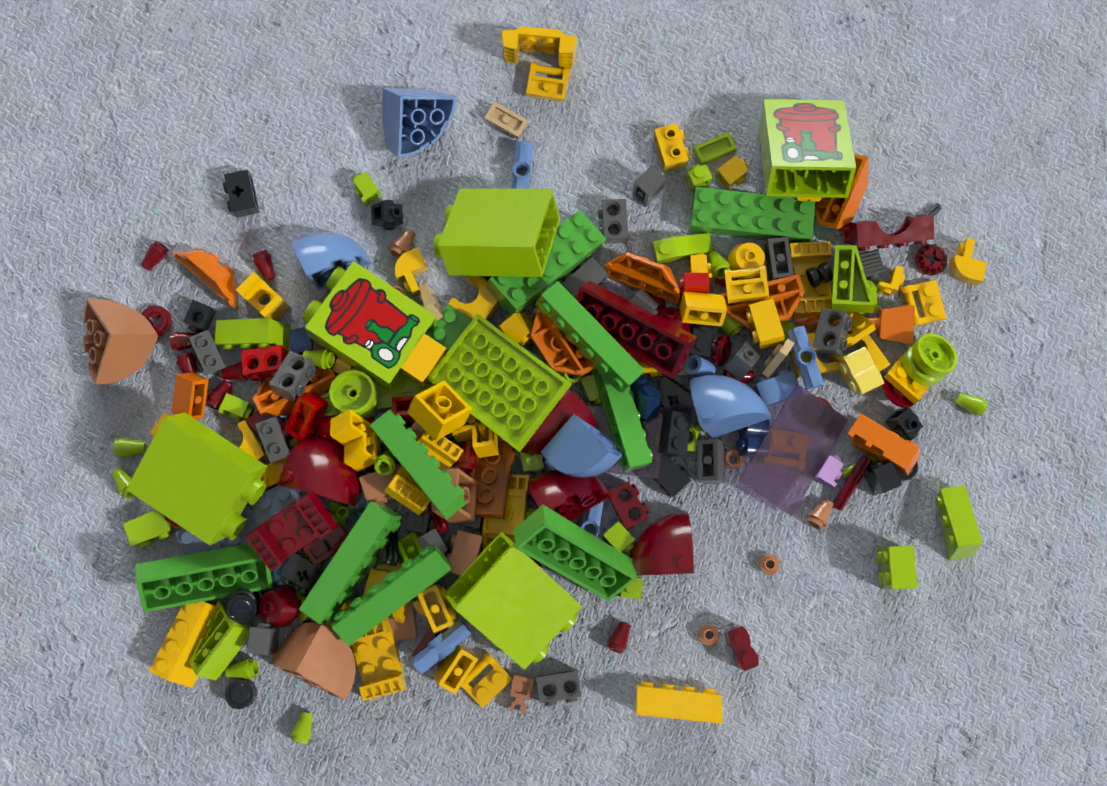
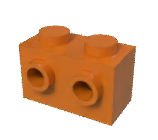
M193 372L176 374L171 413L176 415L185 412L194 419L204 418L209 379Z

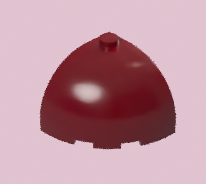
M568 389L522 448L521 452L533 456L534 453L542 455L541 451L573 414L596 428L592 413L585 403Z
M323 436L307 437L291 450L285 461L278 486L304 495L313 490L320 500L356 507L358 500L359 480H356V470L344 463V445Z
M557 469L541 473L528 481L529 489L538 508L544 505L569 521H572L612 496L606 485L596 476L574 477Z
M687 511L666 515L653 522L641 533L630 553L637 576L694 574L692 530Z

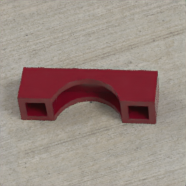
M934 215L906 216L903 225L891 234L884 233L876 221L849 222L850 245H856L858 251L870 250V246H877V249L889 248V244H896L897 247L908 246V242L927 244V240L934 239Z

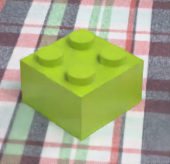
M914 546L878 547L876 562L880 565V572H878L877 579L881 589L918 588Z

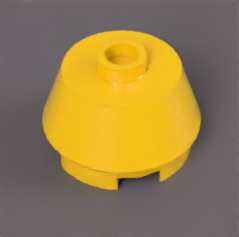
M739 243L728 254L727 262L731 266V271L758 268L759 265L767 266V258L764 251L754 243ZM760 276L743 277L738 279H754L759 278Z

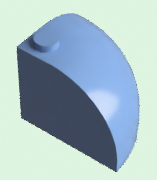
M383 88L382 120L386 142L390 151L397 157H406L417 154L428 145L434 144L443 134L442 131L448 121L450 122L452 119L457 96L424 89Z
M327 232L304 235L292 242L307 277L318 290L326 286L329 277L337 267L340 266L347 270L353 261L362 267L372 263L367 252L359 243L342 234Z
M719 375L700 376L690 380L692 399L700 427L713 438L772 418L762 399L751 388L738 380Z
M574 414L541 451L542 455L546 458L544 462L550 468L557 469L574 477H593L602 474L622 457V454L616 451L618 447L606 434Z

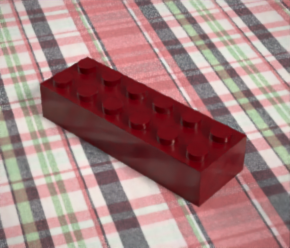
M590 280L580 286L575 299L630 356L672 379L681 372L695 343L696 336Z

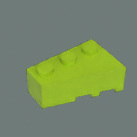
M835 245L832 309L846 312L874 313L875 304L864 274L857 246Z
M271 318L216 320L215 345L222 346V349L227 351H234L235 348L250 350L281 345L289 350L290 326Z
M962 485L940 489L935 497V505L939 510L948 560L973 557L983 544L966 487Z
M222 601L217 602L215 607L218 610L213 620L209 619L207 626L210 627L205 637L200 638L189 661L196 676L215 681L249 639L250 631L247 621L239 623L228 617L226 603Z

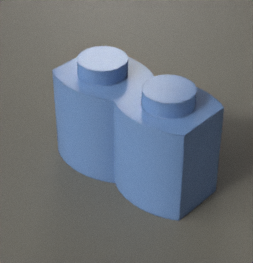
M787 369L781 370L776 373V377L770 379L766 376L762 377L753 386L756 394L767 407L802 394L794 370L790 372Z

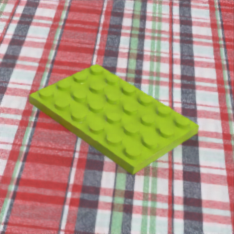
M479 314L473 318L427 378L434 385L445 381L472 408L471 414L519 452L572 385Z

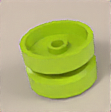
M928 333L921 336L915 344L905 351L902 363L904 370L912 380L923 386H932L941 381L944 376L948 375L956 367L957 355L951 343L944 337Z
M344 371L336 376L331 383L329 390L330 400L338 414L351 409L363 419H367L377 409L379 402L378 392L371 378L362 371Z

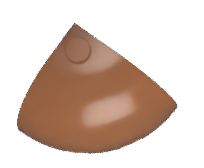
M87 298L83 323H86L87 336H83L84 353L89 355L90 363H87L91 378L95 384H109L121 381L134 374L146 363L157 341L158 334L149 321L136 310L110 300Z
M309 622L300 625L281 643L269 664L300 680L303 679L304 683L318 690L328 691V694L346 701L352 689L356 672L355 659L350 646H347L338 634L331 631L332 626L327 623L317 624Z

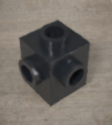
M384 200L372 205V225L383 227L384 230H394L396 226L402 225V204L394 203L393 200Z
M910 407L896 409L885 421L889 429L904 440L916 438L918 432L923 427L918 416Z

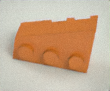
M860 413L848 432L853 447L879 461H884L885 464L892 462L896 470L907 476L921 455L917 444L910 440L902 439L893 431H889Z

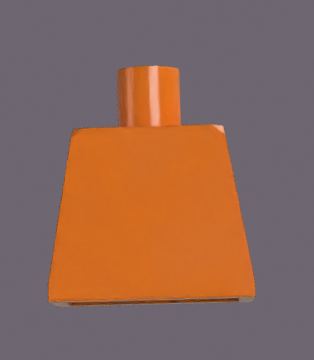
M914 305L880 308L877 312V317H867L875 326L876 337L913 344Z

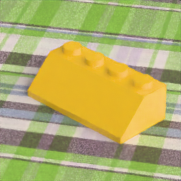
M208 600L182 605L149 672L167 681L191 688L194 687L199 676H196L189 661L200 638L205 637L210 627L207 626L209 619L213 620L218 610L215 607L216 603Z
M641 681V685H636L634 700L636 715L722 724V695L716 693V689L704 688V692L695 691V687L683 686V689H675V685L662 684V687L653 686V682Z

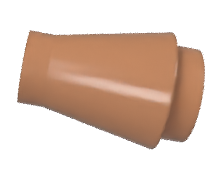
M405 228L403 233L390 244L389 252L397 258L408 252L415 233Z
M823 498L807 515V523L818 530L825 527L833 503Z

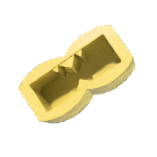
M866 347L840 359L839 367L844 375L847 374L849 377L850 389L853 393H857L858 396L884 384L883 378L874 365L873 359Z

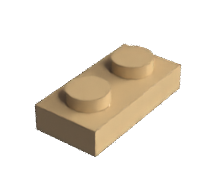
M495 101L484 117L485 121L517 139L520 138L528 125L527 119Z
M426 283L419 287L421 292L419 297L424 304L422 307L436 315L437 321L443 317L438 298Z
M789 339L783 345L779 343L772 352L774 357L770 354L763 365L766 368L762 374L769 378L795 343Z

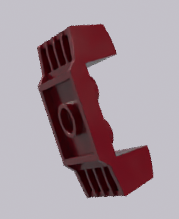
M312 490L247 533L245 538L271 572L282 565L285 559L315 539H321L337 526V523Z

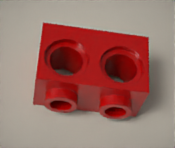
M281 345L241 351L242 375L251 381H261L264 377L273 378L288 355V350ZM278 359V363L272 367L273 362ZM258 362L257 368L253 369V365Z
M315 392L299 396L284 431L298 441L315 436L318 422L323 418L329 403Z

